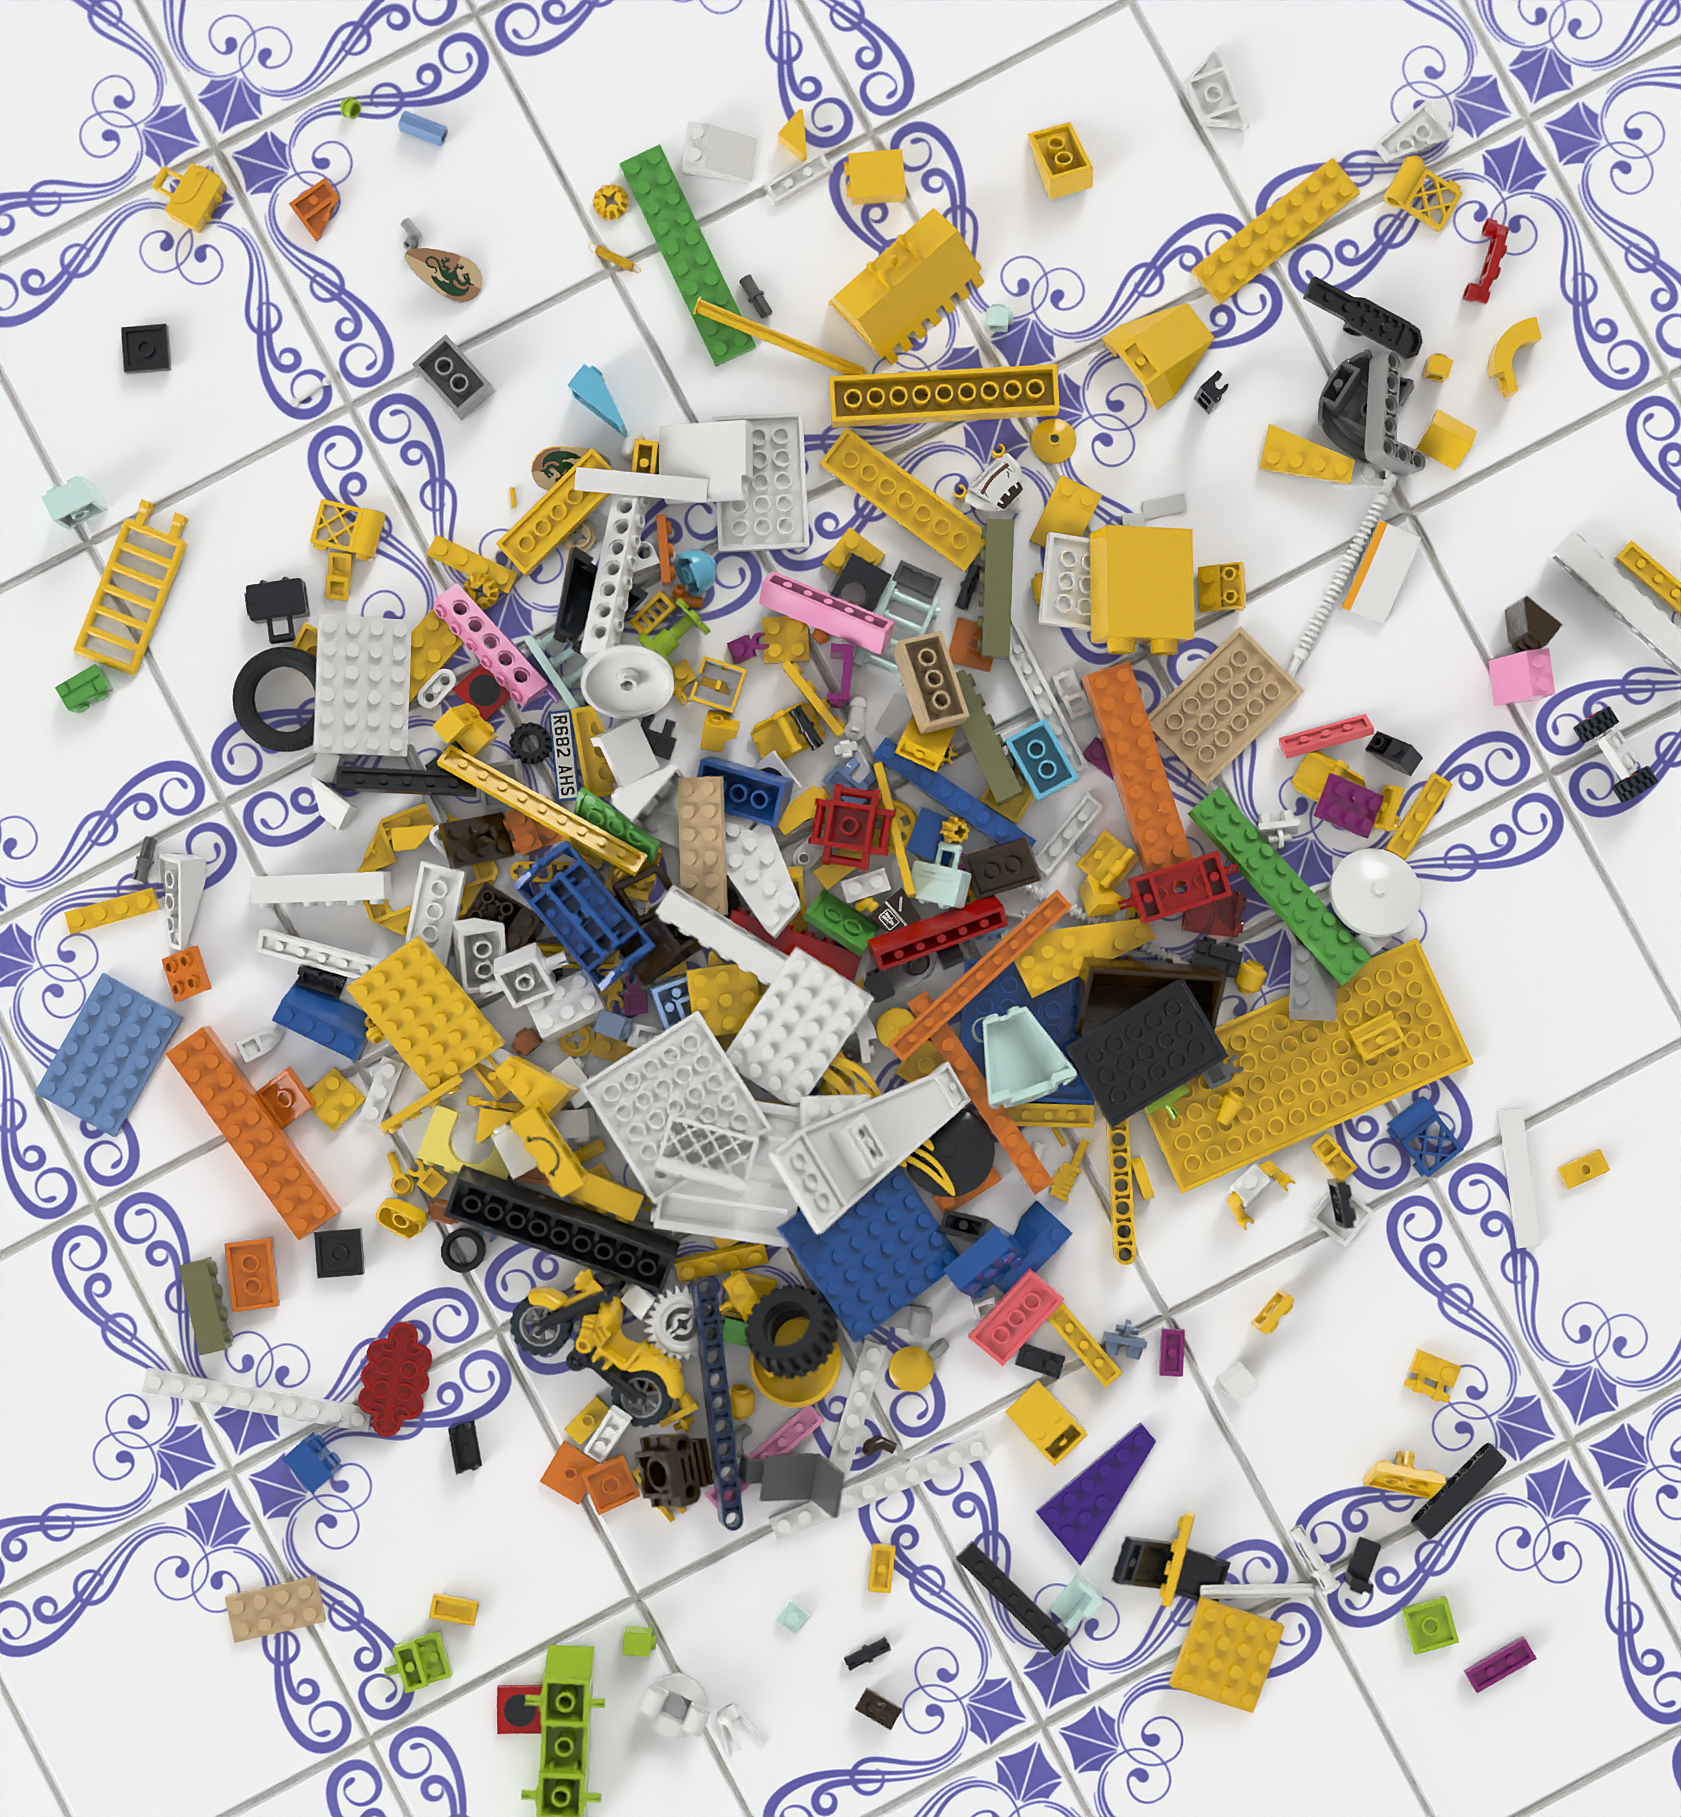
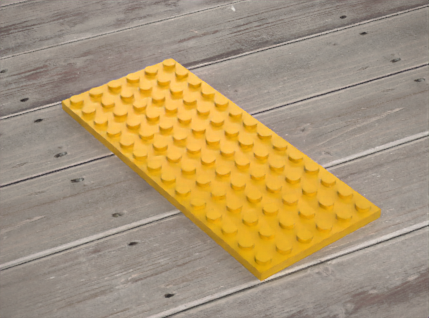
M1414 938L1372 957L1343 986L1337 981L1336 1021L1289 1019L1290 994L1215 1027V1033L1229 1057L1222 1060L1223 1063L1226 1064L1231 1056H1238L1239 1059L1233 1062V1067L1237 1069L1243 1066L1244 1070L1240 1073H1230L1231 1081L1212 1090L1209 1089L1202 1073L1186 1082L1185 1085L1189 1093L1178 1098L1174 1103L1180 1114L1174 1120L1171 1119L1166 1108L1159 1109L1150 1115L1143 1109L1181 1194L1474 1064L1418 938ZM1391 1010L1406 1040L1364 1061L1349 1030ZM1233 1090L1244 1096L1246 1101L1244 1102V1108L1227 1126L1219 1122L1217 1117L1220 1113L1225 1094Z

